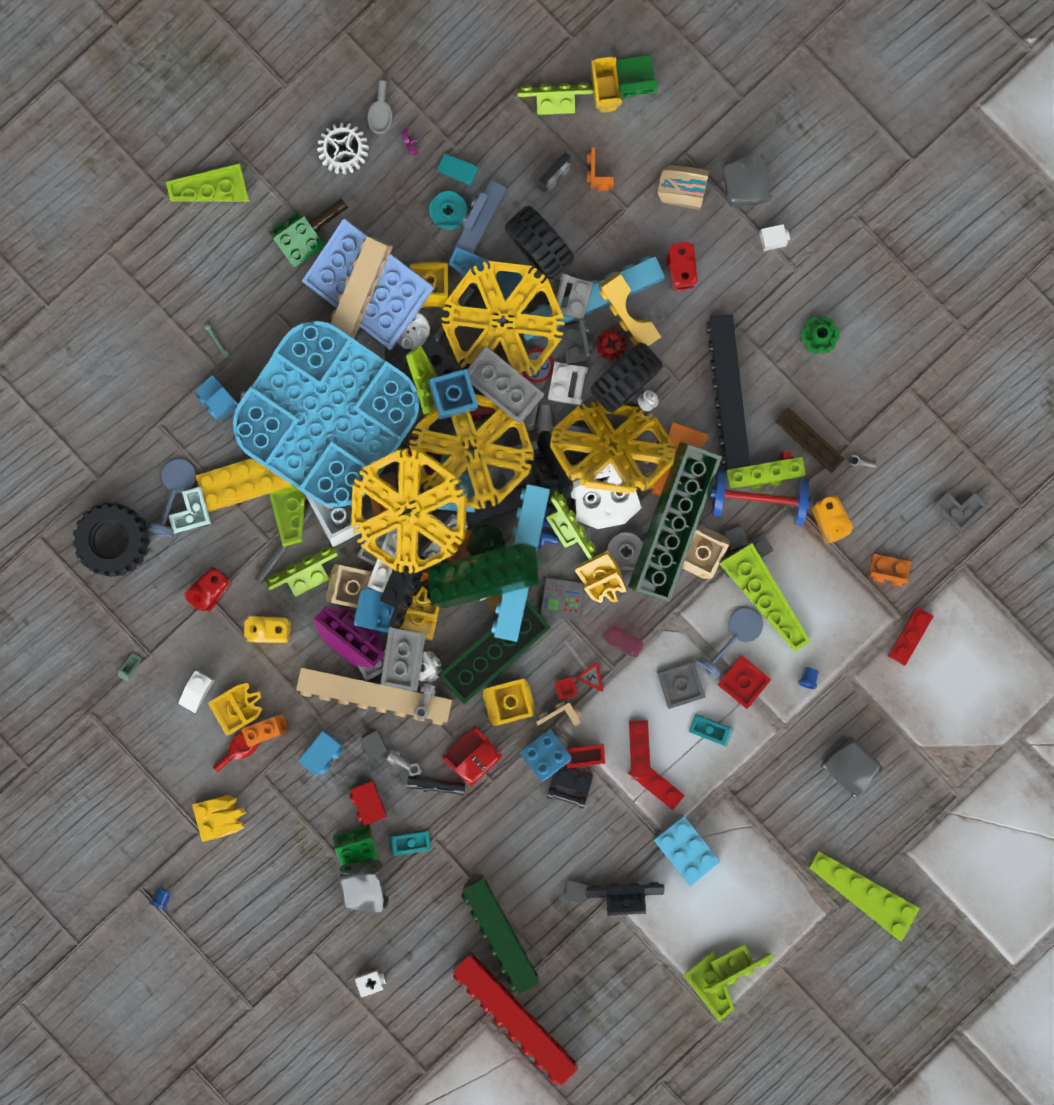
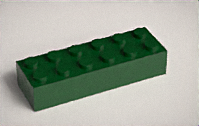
M519 543L429 567L428 577L431 605L445 609L539 585L536 546Z
M526 599L517 642L494 637L495 633H492L491 629L439 674V677L465 704L551 627Z
M482 876L464 886L461 897L466 906L470 904L472 908L470 913L474 921H479L481 924L480 932L485 940L489 939L491 943L489 948L493 956L499 957V966L503 974L507 973L510 977L508 978V983L513 992L517 990L518 994H521L539 984L537 972L485 877Z

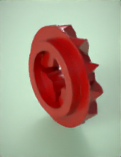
M611 329L599 335L596 347L598 353L603 358L615 360L625 353L627 342L625 336L620 331ZM608 337L612 342L618 341L615 344L616 352L611 347L605 348L608 345Z

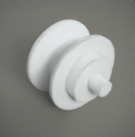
M646 390L638 396V404L644 411H651L658 406V397L653 391Z

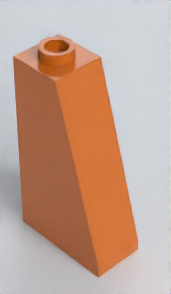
M674 422L671 424L668 433L669 438L675 445L674 457L680 442L701 449L709 437L708 434ZM670 468L649 487V489L653 490V494L661 496Z

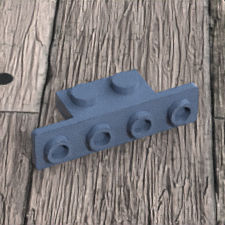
M490 180L484 193L481 192L479 197L475 196L471 204L473 207L471 213H466L462 221L464 223V231L456 247L474 254L507 190L506 187Z

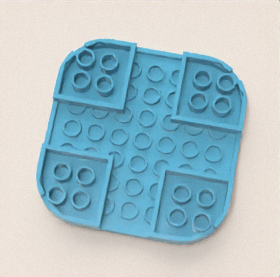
M320 321L302 323L285 335L267 365L238 404L233 418L235 438L247 455L316 502L330 507H344L352 504L354 480L356 478L364 480L363 475L359 473L361 470H364L362 468L396 452L416 422L419 413V397L414 384L403 372L337 327ZM385 466L378 470V476L381 474Z

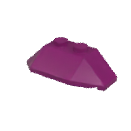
M325 606L313 619L323 642L352 665L373 669L385 656L379 633L373 629L355 626V614L350 610Z

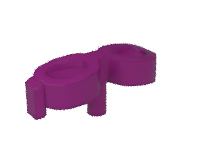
M408 128L402 130L405 145L410 154L416 156L420 153L415 151L412 144L417 142V139L409 140L407 135Z

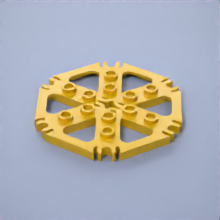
M488 261L490 269L486 262H483L484 270L481 272L477 266H474L476 275L473 274L470 268L444 303V305L449 304L452 306L451 308L443 307V310L449 311V317H442L441 319L450 322L449 324L442 323V326L458 364L460 365L461 361L465 359L461 367L464 368L467 364L471 365L486 346L494 351L501 342L511 367L521 375L524 371H527L530 377L533 376L530 368L532 367L534 374H536L563 339L556 338L555 335H564L563 332L557 331L558 325H565L564 322L557 321V319L565 320L549 279L547 278L544 283H541L545 279V275L542 274L540 278H535L537 269H532L529 274L533 266ZM499 271L520 273L522 280L505 301L497 282L496 274ZM471 283L478 285L487 309L464 307L459 304V298ZM543 291L546 293L553 310L551 316L522 314L538 292ZM505 316L506 320L513 323L504 324V327H501V323L493 321V319L498 320ZM466 326L484 329L469 351L465 352L461 349L455 335L456 327ZM519 333L547 337L549 343L536 360H531L528 357Z
M475 394L479 406L493 408L496 411L477 431L475 430L470 412L451 417L457 436L429 431V427L438 419L436 408H434L414 427L412 434L418 437V440H410L409 446L412 456L414 449L450 456L442 465L457 475L451 481L458 479L468 470L474 496L466 498V507L480 509L478 502H480L481 507L484 509V502L486 500H490L494 506V497H496L499 504L530 473L531 465L526 464L525 461H533L534 452L524 421L521 424L517 423L489 398ZM515 427L518 430L522 448L515 449L493 443L507 429ZM468 442H470V444H471V446L473 447V449H475V450H474V457H475V458H473V456H472V454H471L470 452H466V451L469 450V443H468ZM486 464L512 469L515 472V476L502 489L497 490L493 487ZM421 466L420 483L422 487L424 486L425 492L443 483L444 478L440 473L435 471L432 475H427L424 466Z
M592 401L590 408L586 407L585 404H582V408L577 406L553 428L550 443L552 451L568 478L572 475V481L576 478H581L580 485L585 484L584 487L627 494H630V491L635 493L636 486L640 487L642 491L645 490V486L648 489L673 465L675 445L656 416L652 419V413L649 416H644L645 411L643 409L640 410V407L622 405L611 413L607 412L598 401H596V404ZM605 414L626 416L628 419L614 430ZM582 420L586 422L592 434L568 431L567 429L576 421ZM650 430L654 432L661 444L637 441L636 439L644 431ZM565 450H573L590 454L578 465L571 466L563 452ZM634 460L654 462L659 467L650 476L646 477L642 475ZM611 463L622 483L599 482L595 477Z
M408 448L403 449V451L400 449L362 468L364 470H361L359 473L363 475L364 480L356 478L352 488L351 528L359 526L353 530V533H362V538L357 540L358 543L367 541L360 546L395 571L403 572L404 566L407 565L409 573H413L414 570L415 573L454 555L458 551L453 543L462 544L463 539H465L467 493L459 496V494L465 491V488L461 490L456 489V484L461 481L460 479L451 481L457 477L456 474L422 450L414 449L413 456H410ZM394 461L399 463V491L378 476L380 468ZM423 464H427L440 473L444 480L442 484L420 494V469ZM366 493L388 510L371 519L363 518V494ZM449 502H455L458 506L457 526L450 528L429 512ZM416 507V509H414L411 512V516L410 514L401 515V513L405 512L407 508ZM397 528V556H391L376 544V538ZM418 531L439 545L441 551L427 559L419 558Z

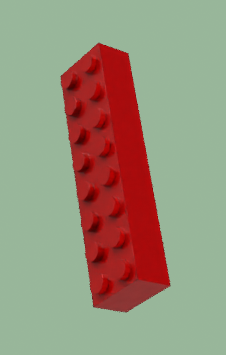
M472 951L468 952L454 966L453 978L460 985L463 983L467 987L466 991L473 999L477 997L480 1000L482 1009L486 1013L491 1012L495 1018L493 1020L500 1027L504 1026L507 1029V1035L514 1042L518 1040L522 1051L527 1056L531 1054L534 1057V1063L540 1070L545 1069L549 1074L548 1078L555 1085L558 1083L562 1086L578 1071L577 1062Z

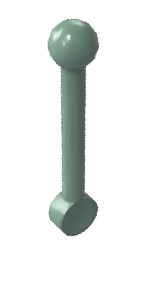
M206 323L204 325L205 330L209 331L219 347L221 356L227 358L229 356L228 351L222 347L211 329V324Z

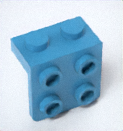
M362 588L354 625L388 633V623L395 608L380 601L382 592Z
M551 729L542 733L539 738L520 751L522 757L541 781L548 779L572 759Z

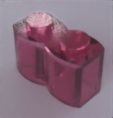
M609 626L603 637L606 643L613 647H619L623 653L631 657H637L644 646L638 638L627 635L621 628L616 626Z

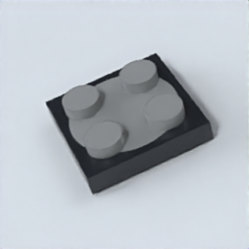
M564 153L539 179V188L543 192L547 189L549 191L552 190L557 184L556 180L560 176L564 177L570 171L571 156Z

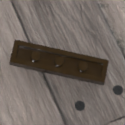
M789 407L775 421L779 427L830 473H833L845 460Z

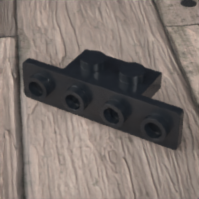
M542 431L538 440V446L542 453H534L533 461H527L531 465V469L540 487L558 486L564 499H568L574 487L573 481L568 478L550 447L551 438H549L546 431Z
M418 555L421 559H427V557ZM427 568L416 573L415 570L413 573H409L405 569L403 572L392 570L380 598L381 602L395 608L388 623L389 627L399 629L403 625L406 612L412 605V598L415 591L419 588L421 577Z
M652 882L648 885L632 883L629 886L612 884L610 887L593 885L587 888V898L606 897L607 916L646 914L645 895L664 894V884Z

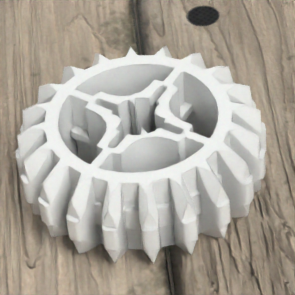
M340 123V128L333 124L334 130L332 131L326 128L328 135L321 134L324 140H318V144L322 147L317 148V151L322 153L319 155V159L324 160L322 162L323 166L329 165V171H332L335 167L336 174L342 169L343 175H346V169L353 173L352 167L354 166L359 170L358 162L364 164L365 160L362 157H368V153L365 150H368L369 146L365 144L367 138H362L364 133L362 131L358 132L357 126L351 130L350 123L347 124L346 128H344L343 123ZM340 135H348L342 140L335 139V137ZM353 138L358 142L357 154L350 148ZM329 144L336 149L333 159L328 155ZM345 145L347 150L341 152L339 147ZM345 157L352 159L348 162H338Z

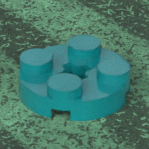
M441 192L430 203V217L435 226L443 230L456 229L463 225L462 221L467 213L466 202L456 192ZM447 206L454 210L450 215H446L443 212V209H446Z

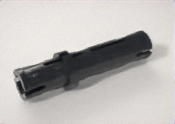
M408 776L407 788L424 790V792L436 791L464 795L466 783L429 779V777L417 778Z

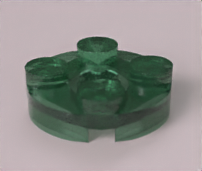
M478 525L469 537L467 552L474 556L504 548L505 541L501 535L502 532L491 525ZM486 540H488V543L490 545L489 547L484 548L483 544Z

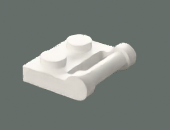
M555 362L548 400L582 406L581 395L585 374H588L589 368ZM572 372H575L578 375L574 397L570 398L568 397Z

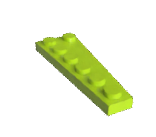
M752 543L719 562L720 566L792 651L795 652L811 642Z
M817 851L808 868L902 942L920 908Z

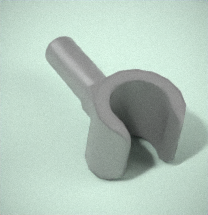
M857 455L851 456V458L858 459L857 464L849 463L852 467H858L859 465L876 467V463L860 460Z

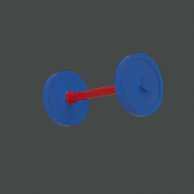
M726 469L717 470L715 483L711 487L710 498H713L712 516H721L725 497L794 505V525H804L807 508H809L810 504L808 478H799L796 496L788 497L726 490Z

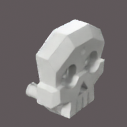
M611 463L595 477L599 482L602 481L598 478L605 477L603 482L622 483ZM576 478L573 481L574 487L571 491V497L575 499L576 521L596 529L622 525L642 508L636 491L635 493L630 491V494H617L613 491L584 487L585 484L581 486V478ZM590 494L594 495V498L591 500L587 498Z

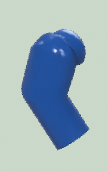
M545 531L541 532L537 549H540L546 543L557 545L559 541L558 536Z

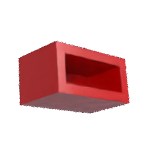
M603 743L565 748L572 758L567 763V768L606 763Z
M374 780L351 789L352 793L349 796L352 804L357 805L359 811L356 814L360 823L363 822L364 826L387 817Z

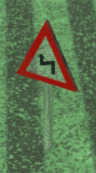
M564 640L565 645L585 670L575 678L603 692L598 661L587 668L569 642Z

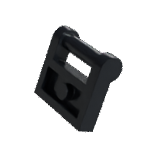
M563 766L553 774L547 798H555L576 804L579 808L584 809L593 775ZM556 785L582 792L581 798L556 791Z

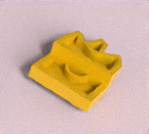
M608 550L593 557L591 560L575 566L574 570L584 583V589L592 600L601 603L603 597L606 596L611 602H618L616 591L626 592L619 566Z
M422 586L419 593L413 596L412 605L408 608L405 621L399 629L425 633V640L433 641L440 607L431 605L430 599H427V589Z
M248 683L237 685L208 702L210 709L226 736L257 719L262 711L261 707L254 705L261 698L260 691L248 694Z
M225 795L192 805L202 842L230 835L245 828L244 824L239 822L238 819L247 812L243 807H234L237 798Z

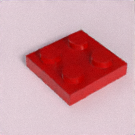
M741 655L717 685L745 709H748L771 679Z

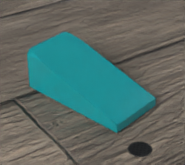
M444 153L436 171L471 187L479 167Z
M695 715L689 732L727 747L733 729Z
M429 831L388 836L390 854L392 856L431 850Z

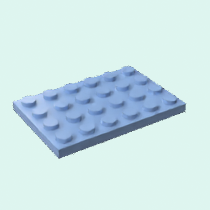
M343 219L302 282L337 308L339 305L338 298L347 286L345 284L346 279L352 274L354 269L353 262L357 256L359 257L361 252V243L368 235L347 219ZM390 253L360 327L389 350H392L435 287Z

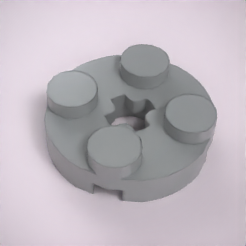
M624 532L613 537L608 544L607 550L618 564L620 570L630 571L635 568L643 542L635 534ZM625 546H628V550L632 551L631 554H628V557H624V554L621 553Z

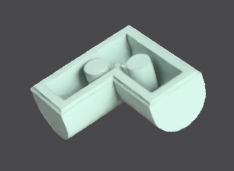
M201 486L182 491L187 510L169 515L174 534L211 524Z

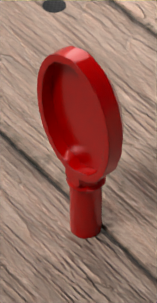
M240 732L230 742L229 753L218 761L213 768L218 772L234 758L244 759L249 757L256 751L259 743L248 747L243 733Z

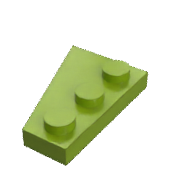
M419 345L414 347L406 355L423 414H427L435 408L428 383L430 379L438 376L422 346Z
M295 486L270 492L269 495L283 547L302 542L306 495Z
M711 951L685 972L683 976L714 1017L720 1022L735 1009L725 984L721 986L722 989L714 994L704 992L702 989L718 980L710 963L716 959L714 951Z

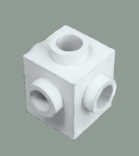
M424 652L422 655L420 681L433 682L439 678L438 674L443 672L442 664L434 656L433 652Z

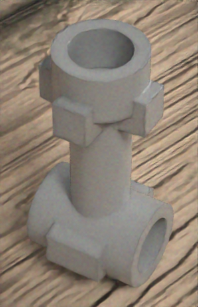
M426 683L421 688L423 696L420 706L414 710L417 720L421 721L428 717L427 706L431 695L435 696L436 693L435 686Z
M392 750L387 758V761L390 762L389 764L394 766L396 763L404 767L412 777L417 774L420 775L422 772L420 763L415 762L412 764L401 758L398 751Z

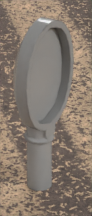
M383 80L379 81L377 101L372 104L368 112L369 127L376 134L387 132L392 121L391 108L385 102L386 81Z

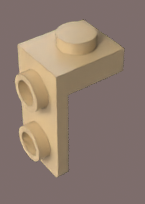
M563 701L554 706L555 711L550 714L548 711L538 716L539 720L536 721L540 725L565 710L573 725L576 726L581 723L579 719L582 718V715L577 707L573 709L570 702L566 704Z

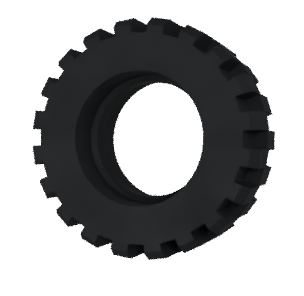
M525 206L505 224V230L513 242L548 279L556 278L573 262L574 255L567 244L531 206Z
M640 342L619 358L590 387L591 394L607 412L613 413L651 381L663 368V363L645 343Z
M102 503V505H95L91 507L92 510L84 512L82 514L84 517L81 520L78 519L76 523L78 525L77 530L73 532L75 536L73 547H76L75 554L81 559V563L85 567L99 575L115 577L127 575L126 573L133 572L137 565L143 563V557L149 551L147 550L148 544H150V539L148 538L149 531L147 530L148 527L145 526L146 522L136 511L118 503ZM107 522L120 523L126 528L129 535L126 550L115 558L102 556L95 547V535L98 529Z

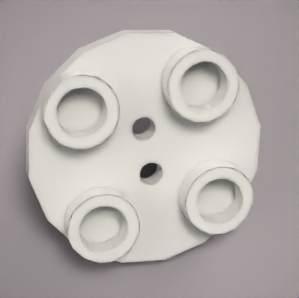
M417 313L397 343L404 349H413L419 345L423 346L430 335L428 320L422 314Z

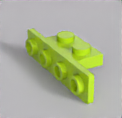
M587 82L572 86L569 83H562L559 86L542 84L540 87L523 85L521 88H517L518 97L537 96V115L575 113V95L594 93L593 86Z
M802 457L727 470L730 489L747 486L752 487V490L763 488L764 484H771V487L782 485V481L806 475Z
M557 490L553 491L551 501L555 505L556 510L546 514L547 521L565 548L578 542L588 559H593L596 551L594 543L588 540L585 529L576 521L575 513L569 510L563 495L559 494Z
M333 546L324 547L320 552L305 557L303 561L291 564L279 573H273L266 579L269 590L287 582L296 597L329 580L322 564L338 556L336 548Z
M742 944L710 962L718 980L702 989L704 992L714 994L722 989L721 986L724 984H733L738 981L737 977L753 973L755 971L754 968L757 966L764 967L770 964V959L775 956L773 953H766L752 960L746 945Z

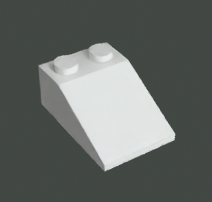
M306 495L333 547L361 533H353V530L359 527L358 525L351 528L352 504L344 507H330L320 504Z

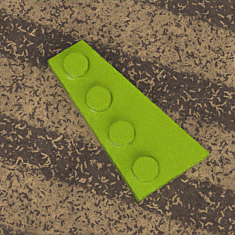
M240 164L166 182L171 202H249Z

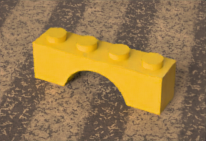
M615 272L598 284L601 288L599 291L600 295L604 300H609L611 312L614 316L618 315L622 321L619 324L625 332H630L632 336L629 339L634 346L640 342L649 346L661 338L659 332L648 318L634 319L628 315L626 311V298L631 289L619 272Z

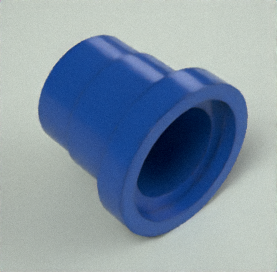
M805 667L801 679L798 680V684L808 689H816L819 671Z
M158 888L149 904L166 911L168 908L166 905L171 894Z

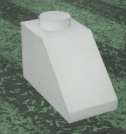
M195 670L183 691L179 704L196 713L215 680L203 672Z

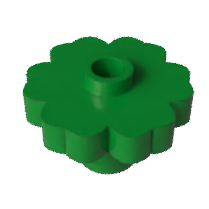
M814 316L805 322V328L800 332L801 343L807 344L806 350L817 355L821 351L823 354H827L835 348V342L839 340L840 336L839 328L833 326L834 321L826 316L818 319ZM817 333H821L823 338L818 337Z

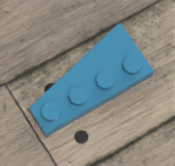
M455 247L448 264L462 276H465L470 268L473 274L476 275L474 266H477L480 272L483 271V262L488 264L489 269L491 268L489 260L458 247ZM499 271L496 274V279L505 301L522 280L520 273Z

